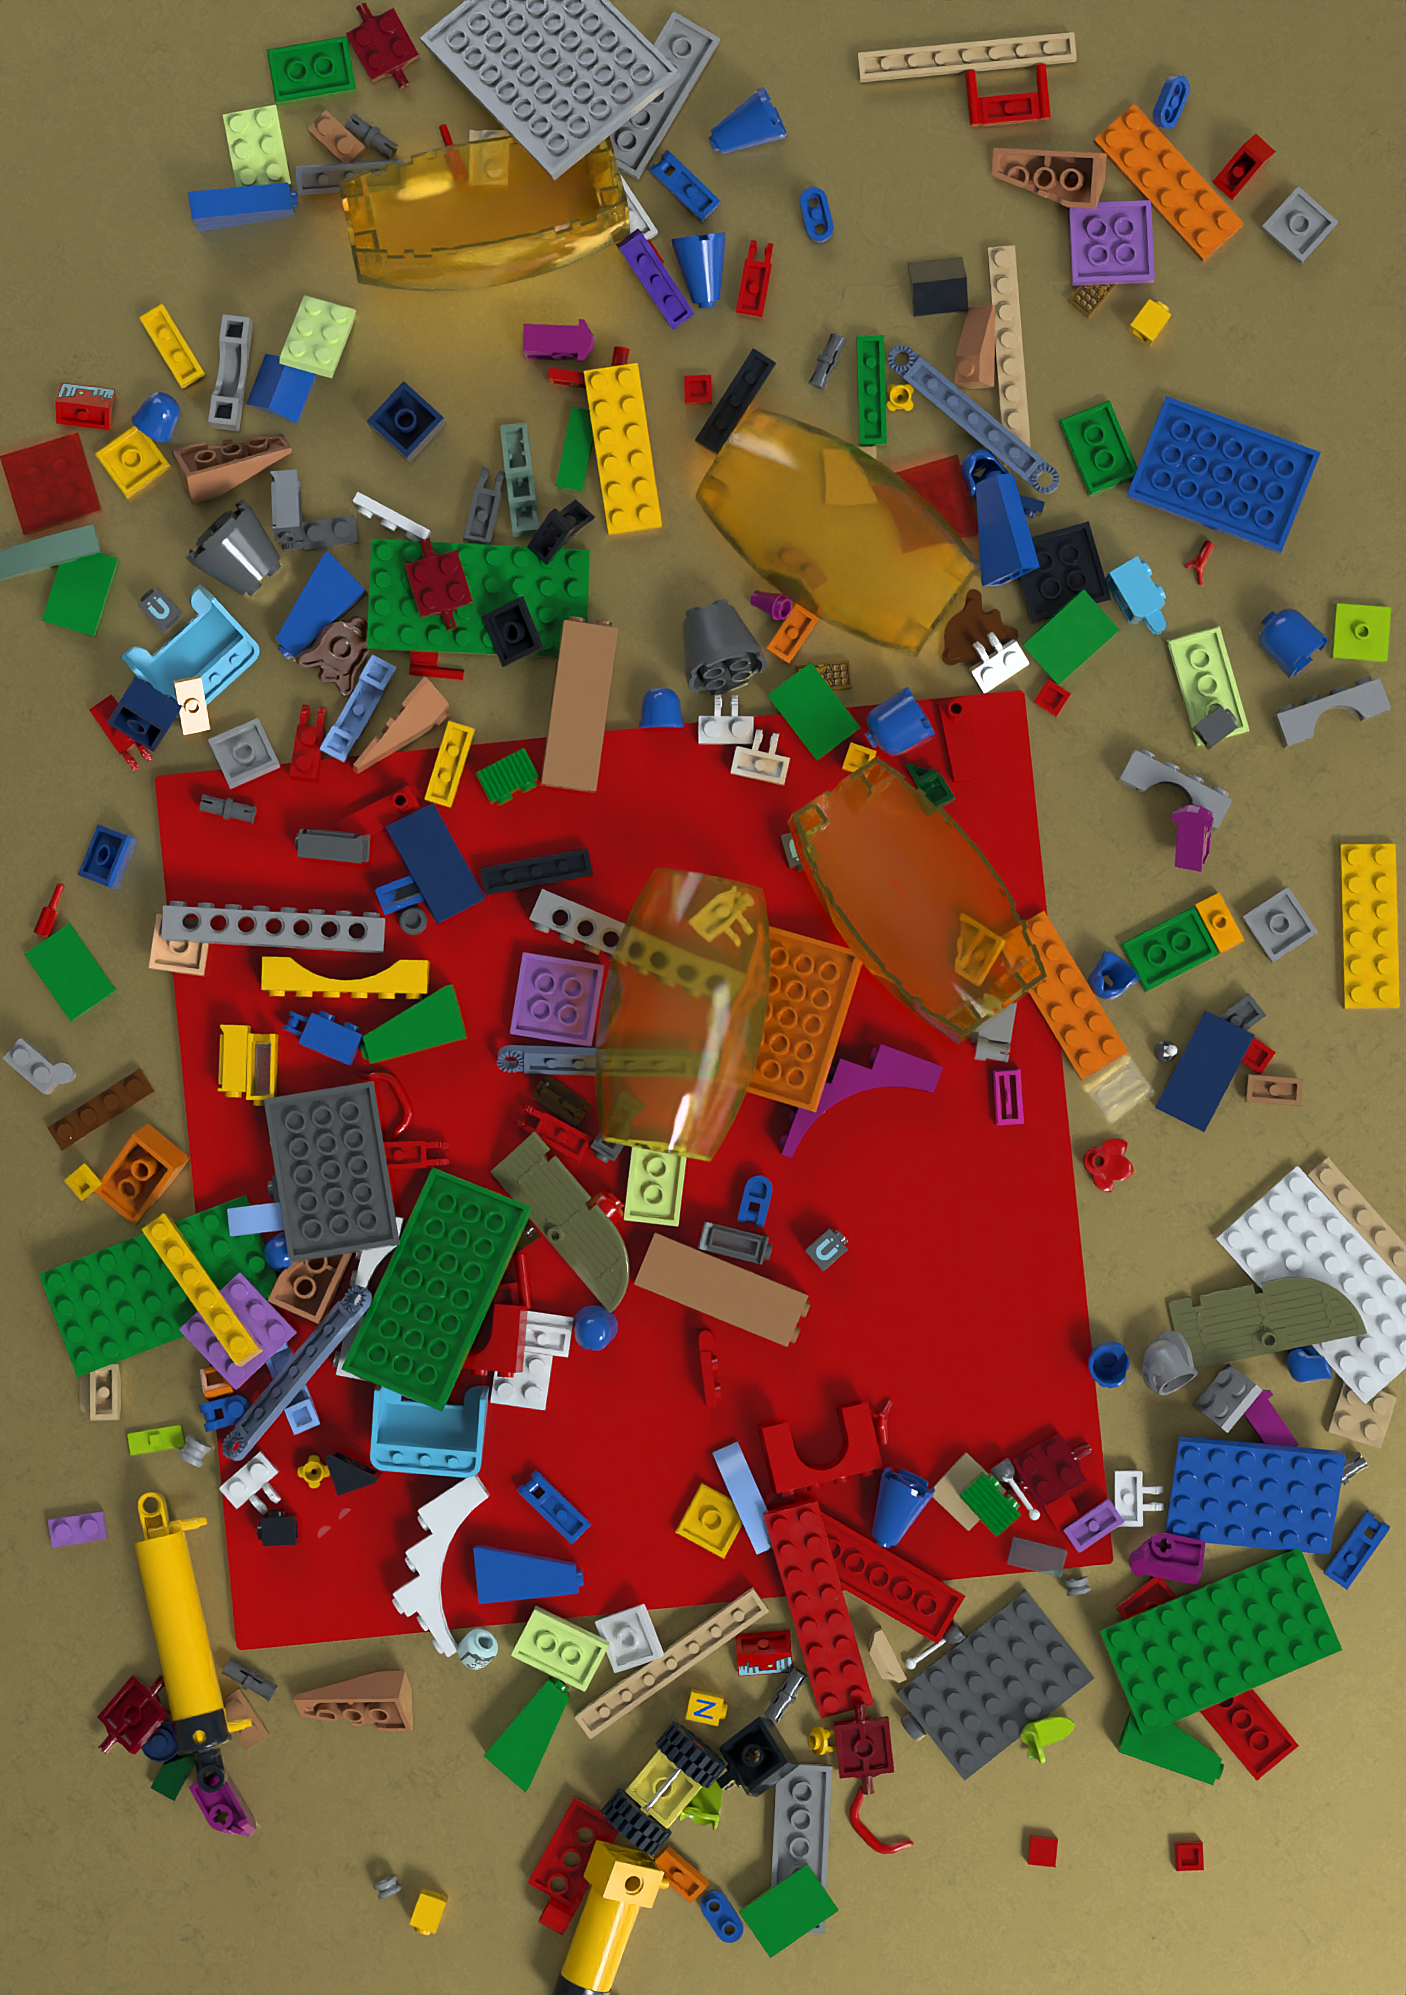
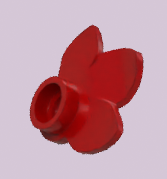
M1108 1139L1100 1147L1090 1148L1084 1154V1168L1092 1174L1093 1183L1099 1190L1112 1192L1115 1180H1127L1134 1175L1132 1163L1123 1157L1128 1147L1126 1141ZM1097 1156L1101 1159V1163L1098 1166L1094 1163V1159Z

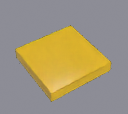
M134 425L95 453L127 499L171 468L151 438L147 437Z
M701 1483L675 1532L724 1559L743 1523L731 1498Z

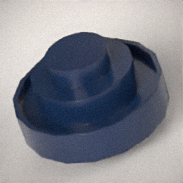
M164 1720L141 1747L143 1753L149 1759L163 1762L168 1761L177 1754L178 1749L172 1722Z

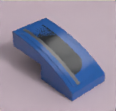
M410 876L375 889L385 915L423 902Z

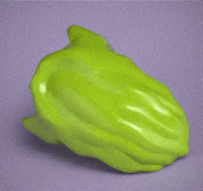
M1056 1716L1026 1725L1021 1732V1738L1029 1747L1027 1758L1037 1759L1040 1764H1043L1045 1756L1042 1747L1068 1736L1074 1730L1075 1722L1067 1717Z
M716 1780L708 1789L702 1787L679 1815L680 1821L689 1817L695 1824L706 1826L711 1823L713 1830L717 1828L720 1819L719 1810L721 1808L722 1789Z

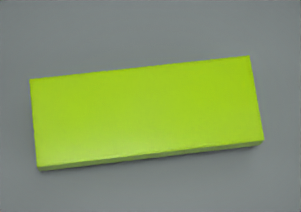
M182 1424L127 1434L130 1455L185 1446Z

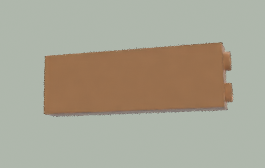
M573 616L569 617V621L564 620L562 622L540 785L591 793L596 792L618 628L612 627V622L597 620L596 625L585 623V618Z
M657 1232L653 1236L634 1283L644 1289L788 1347L789 1342H796L801 1329L796 1326L800 1316L806 1317L811 1302L807 1301L808 1294Z

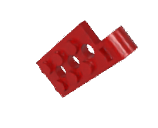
M574 1797L527 1882V1884L551 1896L538 1923L560 1935L565 1933L590 1885L585 1879L584 1873L596 1840L613 1844L619 1833L605 1819L600 1810L577 1797ZM582 1828H589L593 1832L592 1840L589 1842L580 1841L577 1836L578 1831ZM569 1852H574L579 1856L580 1862L574 1867L568 1866L564 1862V1856ZM554 1877L565 1879L566 1887L563 1890L556 1891L551 1887L550 1882Z

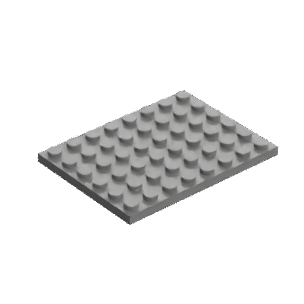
M465 0L420 37L422 44L553 180L561 176L681 77L679 71L609 0Z

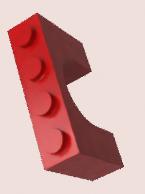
M494 1304L491 1339L483 1351L474 1356H467L462 1368L471 1369L470 1374L487 1375V1370L497 1371L498 1377L514 1378V1373L523 1372L528 1306Z
M862 1401L836 1408L843 1436V1447L835 1462L821 1469H811L800 1461L794 1448L789 1422L781 1421L757 1427L772 1493H780L781 1497H787L797 1494L796 1489L807 1486V1490L810 1491L824 1487L823 1482L833 1480L834 1484L850 1481V1475L859 1473L860 1477H867L876 1474L875 1469L882 1468L883 1464L868 1402Z

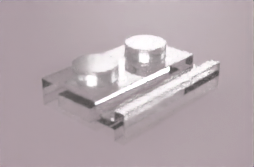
M1130 1059L1087 1093L1108 1119L1109 1123L1112 1124L1154 1093L1155 1090L1132 1059Z

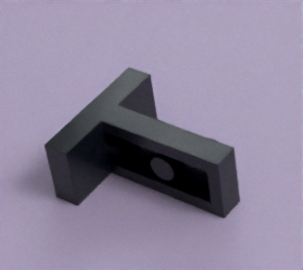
M575 499L560 512L556 508L549 512L527 548L543 563L548 565L553 561L561 547L591 525L596 517Z

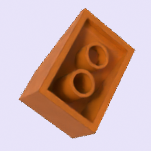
M148 1123L133 1133L101 1179L102 1185L94 1192L131 1224L136 1226L176 1179L190 1158Z

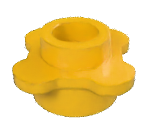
M909 384L905 386L889 385L887 387V393L889 394L888 410H912L914 406L911 401V394L914 391L913 387ZM899 395H901V396L903 397V399H902V400H898L897 397H898Z
M311 1455L308 1458V1462L304 1466H300L297 1471L298 1476L303 1477L311 1488L319 1487L320 1481L330 1475L328 1466H324L317 1455ZM312 1469H316L317 1473L312 1474Z

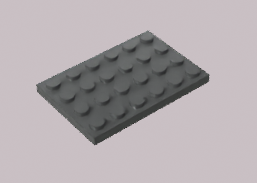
M374 1082L264 1099L289 1262L295 1263L400 1245Z
M1025 1590L967 1635L964 1640L957 1643L901 1687L896 1693L965 1781L1020 1738L1021 1732L1026 1725L1044 1719L1095 1678Z

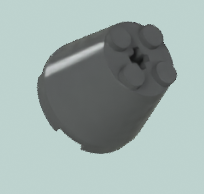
M242 499L235 504L238 508L234 512L229 510L223 513L197 539L195 544L197 549L195 551L192 549L188 550L185 558L193 566L241 595L247 593L251 596L261 587L262 584L259 581L266 574L271 577L281 565L278 562L280 555L253 509Z
M726 599L717 600L712 605L703 608L693 607L687 610L685 613L687 618L683 622L685 677L688 687L693 693L696 694L700 690L710 691L711 695L728 693L750 684L749 678L757 672L764 673L767 668V660L763 649L732 605L728 604Z

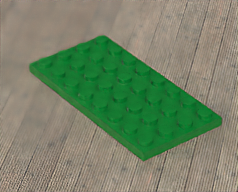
M371 539L367 649L497 655L482 616L522 596L544 647L542 653L531 657L557 658L562 622L564 620L569 621L570 616L585 618V623H587L590 550L561 548L553 561L546 565L525 546L431 542L434 554L458 551L473 600L472 604L460 607L452 612L458 628L446 631L442 616L431 615L419 618L404 570L405 564L418 561L424 557L419 541Z
M432 1167L399 1240L400 1245H397L341 1369L443 1412L533 1210L532 1207Z
M247 1195L174 1222L219 1291L241 1272L267 1300L269 1299L278 1277L276 1271L271 1269L265 1260V1242L262 1234L231 1237L229 1234L227 1209L251 1206ZM145 1234L39 1274L77 1377L185 1337L179 1329L198 1312Z
M1300 1549L1285 1551L1098 1631L1139 1734L1142 1736L1342 1651L1314 1579Z

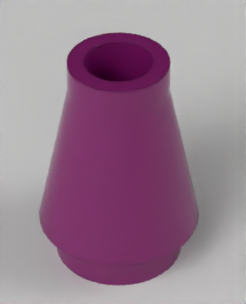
M756 590L750 598L752 606L757 607L775 620L786 619L792 610V601L786 594Z

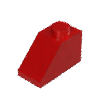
M1255 134L1242 145L1212 182L1233 200L1257 175L1276 151L1258 134Z

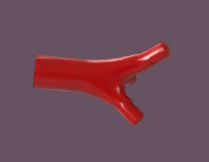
M1205 540L1198 555L1193 560L1184 564L1185 568L1195 565L1198 585H1203L1204 568L1215 546L1214 543Z
M888 1400L883 1411L879 1414H876L869 1408L876 1426L877 1443L879 1445L889 1443L887 1421L889 1410L893 1404L891 1400Z

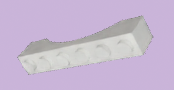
M395 1216L400 1240L405 1218ZM397 1245L356 1252V1259H359L360 1262L358 1271L353 1270L350 1286L360 1285L368 1289L378 1265ZM357 1296V1298L355 1299V1305H357V1303L360 1304L359 1300H362L360 1299V1297L362 1296ZM365 1313L342 1339L341 1352L336 1351L333 1367L337 1368L336 1375L364 1380L343 1371L341 1368L364 1320Z

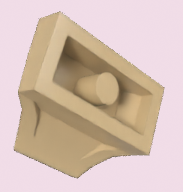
M111 1364L90 1372L80 1379V1410L90 1416V1421L120 1420L121 1377L118 1364Z
M879 1626L871 1630L867 1648L881 1679H889L898 1683L906 1680L904 1671L882 1627Z

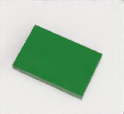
M347 36L267 49L276 105L356 92Z
M1110 400L1059 420V425L1089 497L1133 480L1137 471V465Z
M97 553L76 558V561L59 564L42 621L95 638L119 559Z
M1082 589L1025 640L1022 645L1056 684L1059 685L1119 631V628L1089 594Z
M811 662L767 695L816 761L860 729V726Z
M1194 906L1120 944L1132 968L1137 972L1139 982L1145 992L1219 955Z
M71 923L24 954L70 1022H73L117 991Z
M806 1863L741 1908L739 1913L768 1956L772 1958L834 1915L839 1909L808 1863Z

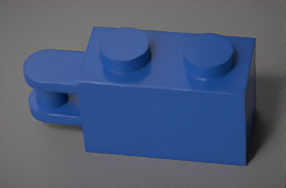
M321 1010L319 1015L311 1013L309 1019L295 1012H289L291 1017L288 1024L283 1026V1029L301 1036L299 1044L347 1065H352L363 1041L364 1035L359 1033L360 1027L346 1021L344 1026L334 1022L335 1016ZM301 1020L307 1022L303 1032L297 1030Z

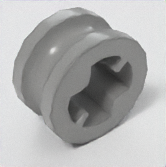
M1088 1576L1076 1577L1065 1581V1586L1069 1588L1067 1596H1075L1091 1591V1587L1087 1586Z
M396 1875L388 1877L373 1886L375 1890L379 1891V1899L393 1895L402 1889L401 1885L396 1884Z

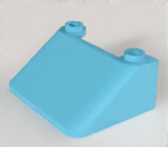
M201 583L190 595V604L198 613L152 656L143 647L136 646L127 650L121 658L140 680L148 681L156 690L164 695L172 696L175 700L173 681L200 676L207 705L256 661L260 650L258 644Z
M376 1385L370 1451L372 1465L382 1471L463 1478L475 1476L479 1472L482 1462L489 1386L474 1385L470 1387L465 1394L464 1405L446 1403L443 1412L414 1400H403L400 1394Z

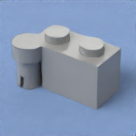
M988 994L982 995V1000L977 999L975 1015L979 1016L978 1026L972 1027L970 1042L975 1043V1060L985 1061L986 1059L1008 1062L1009 1055L1006 1054L1010 1052L1017 999Z
M19 1038L2 1058L43 1094L50 1095L58 1084H68L76 1077V1070L70 1064L62 1062L55 1064L26 1038Z

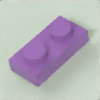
M1107 1498L1079 1519L1063 1528V1531L1080 1553L1123 1524L1124 1520L1109 1498Z
M104 1511L48 1520L52 1548L108 1538Z

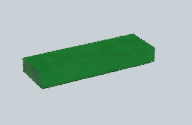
M571 407L556 488L583 493L594 439L590 410Z

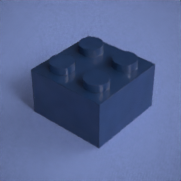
M404 381L367 420L369 427L409 464L446 425L444 417Z
M135 676L107 723L154 752L183 706L177 703L172 696L164 695L156 690L148 681L140 680Z

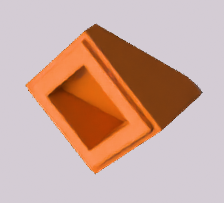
M214 1366L199 1369L203 1393L208 1401L234 1395V1389Z

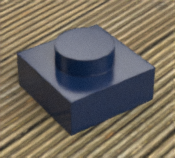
M1019 495L1025 517L1034 519L1035 516L1040 517L1045 502Z

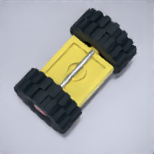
M674 1721L655 1743L659 1749L627 1790L618 1788L601 1809L605 1819L621 1835L652 1856L656 1854L670 1837L672 1832L669 1830V1827L702 1787L708 1789L726 1768L724 1761L707 1744L703 1743L690 1730Z

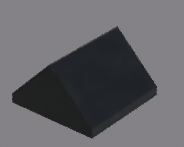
M962 257L908 263L914 317L968 311L967 276Z
M523 596L482 616L502 667L542 653L544 647Z
M334 1449L325 1458L338 1496L375 1484L382 1475L381 1472Z

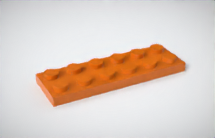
M1135 103L1094 139L1093 143L1103 153L1107 154V158L1145 200H1151V206L1202 262L1243 226L1244 223Z
M1045 911L1002 935L1008 940L1003 948V952L1080 1080L1085 1079L1129 1052Z

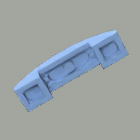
M373 654L371 655L359 677L358 684L334 726L332 725L322 743L321 751L343 763L345 762L380 703L394 675L395 666Z
M280 1202L227 1209L230 1237L284 1230Z
M288 1342L266 1362L273 1379L294 1355ZM305 1384L284 1409L294 1435L320 1424L313 1400Z
M733 1443L713 1452L716 1463L756 1554L758 1555L773 1548L763 1512L768 1510L739 1443Z

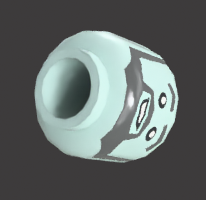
M481 1628L474 1629L458 1644V1657L466 1667L473 1670L482 1669L495 1658L498 1652V1644L495 1637L487 1630Z

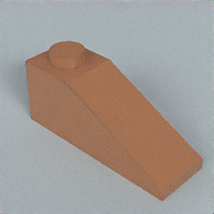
M995 306L969 307L955 355V384L967 389L994 387Z

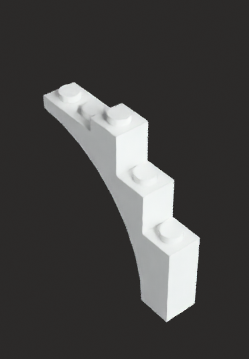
M477 1474L470 1478H464L419 1508L418 1512L420 1515L417 1517L418 1521L425 1531L430 1529L432 1533L406 1550L405 1553L408 1557L405 1558L407 1565L412 1572L418 1571L419 1575L393 1593L395 1599L392 1602L400 1614L405 1612L407 1617L418 1612L417 1620L425 1631L430 1630L435 1638L432 1640L433 1645L440 1654L445 1653L447 1657L457 1652L458 1645L448 1628L442 1607V1567L449 1543L457 1528L468 1514L490 1495Z

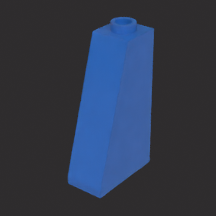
M288 182L188 192L192 220L199 232L296 216L294 207L299 206L296 190H291Z
M994 471L985 475L986 479L976 484L980 569L983 587L1001 586L1040 567L1014 475Z
M328 551L321 557L276 637V640L280 643L277 649L288 660L292 656L296 660L299 653L310 649L325 626L340 621L368 594Z
M475 1545L473 1548L479 1604L578 1594L579 1586H584L582 1569L577 1570V1563L484 1545Z

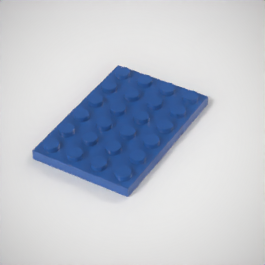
M1166 396L1126 498L1281 555L1321 452Z
M1178 1436L1164 1533L1202 1540L1212 1544L1286 1551L1300 1549L1302 1552L1330 1555L1345 1464V1452Z

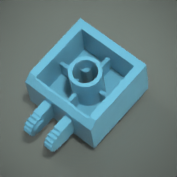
M1137 556L1109 572L1105 580L1110 593L1127 622L1136 625L1143 621L1151 634L1158 635L1161 632L1163 633V630L1167 627L1166 620H1164V616L1160 611L1166 604L1163 600L1166 598V595L1159 584L1155 585L1150 578L1152 571L1145 560L1140 561Z

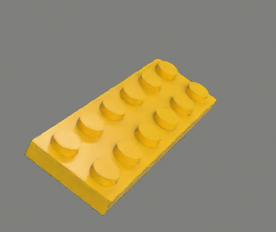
M638 363L584 371L608 535L662 527Z
M1396 844L1339 845L1343 1009L1400 1008Z

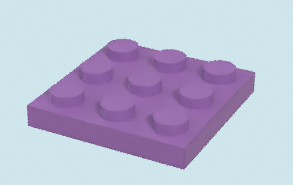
M1151 200L1098 202L1096 209L1068 207L1072 286L1154 283Z
M523 952L510 1034L592 1047L605 966Z
M241 1272L222 1288L220 1292L264 1350L242 1367L235 1365L199 1312L179 1329L235 1390L297 1333Z

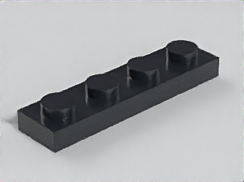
M753 348L697 435L695 442L718 456L773 371L776 362Z
M588 848L480 868L485 896L593 876Z

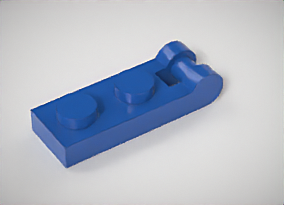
M666 150L661 155L662 159L656 165L653 164L648 169V172L702 223L721 204V201L671 152ZM671 167L675 171L668 177L664 172Z
M535 1470L530 1476L532 1479L526 1485L522 1484L517 1491L557 1531L573 1544L592 1523L553 1487L539 1471ZM540 1486L545 1493L538 1499L533 1492Z
M1366 1510L1323 1573L1347 1590L1383 1540L1390 1526L1384 1521L1380 1523L1374 1518V1514ZM1367 1527L1374 1531L1371 1538L1363 1534Z

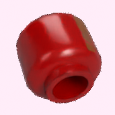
M599 1190L586 1202L591 1209L597 1204L613 1224L622 1218L624 1214L622 1210L624 1204L611 1190L607 1192Z

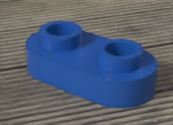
M1172 75L1165 81L1153 110V121L1157 127L1171 129L1177 124L1190 91V85L1186 77Z
M808 188L800 197V208L806 233L813 242L823 243L831 238L834 228L827 196L819 188ZM812 199L817 200L818 206L810 207L808 202ZM816 226H823L825 231L821 234L816 233L814 230Z
M719 1890L707 1891L701 1899L702 1913L719 1939L726 1943L736 1942L743 1934L741 1918L723 1892ZM716 1901L720 1907L717 1910H712L709 1904ZM733 1925L735 1928L734 1932H725V1926Z

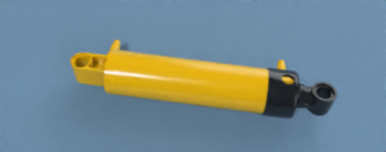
M149 1492L142 1495L138 1501V1511L145 1541L134 1543V1548L171 1711L172 1727L179 1753L198 1751V1753L193 1754L199 1788L207 1793H214L220 1790L228 1779L221 1749H214V1746L230 1742L232 1740L231 1732L251 1727L252 1720L251 1718H241L228 1721L226 1709L222 1701L185 1534L187 1530L206 1525L207 1518L202 1516L170 1522L164 1496L157 1492ZM149 1497L156 1498L159 1503L158 1509L153 1513L149 1512L145 1507L146 1500ZM213 1770L218 1773V1784L211 1785L206 1781L205 1775L207 1771Z

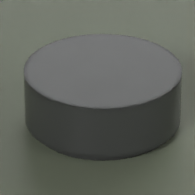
M410 907L402 912L399 923L402 930L407 934L418 935L427 926V916L421 909Z
M908 1713L901 1719L904 1729L915 1741H919L926 1735L921 1724L911 1713Z

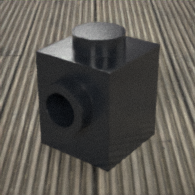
M285 1510L268 1511V1516H264L261 1518V1523H257L258 1540H262V1546L296 1545L299 1542L298 1514L285 1515Z

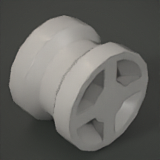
M188 1434L185 1439L186 1444L184 1448L179 1449L177 1455L188 1463L201 1467L204 1455L209 1453L212 1447Z

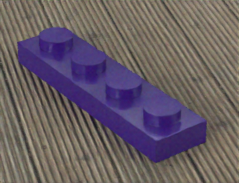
M636 229L616 244L673 330L695 314L639 229Z

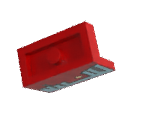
M62 383L55 400L56 424L110 430L112 426V404L116 396V390Z
M790 1630L743 1633L735 1636L738 1676L791 1672L793 1661Z

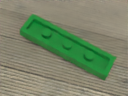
M884 335L857 336L859 446L887 445Z

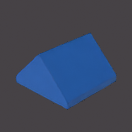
M265 354L246 405L298 424L317 374L279 364L280 356Z
M98 824L78 875L118 891L138 840Z

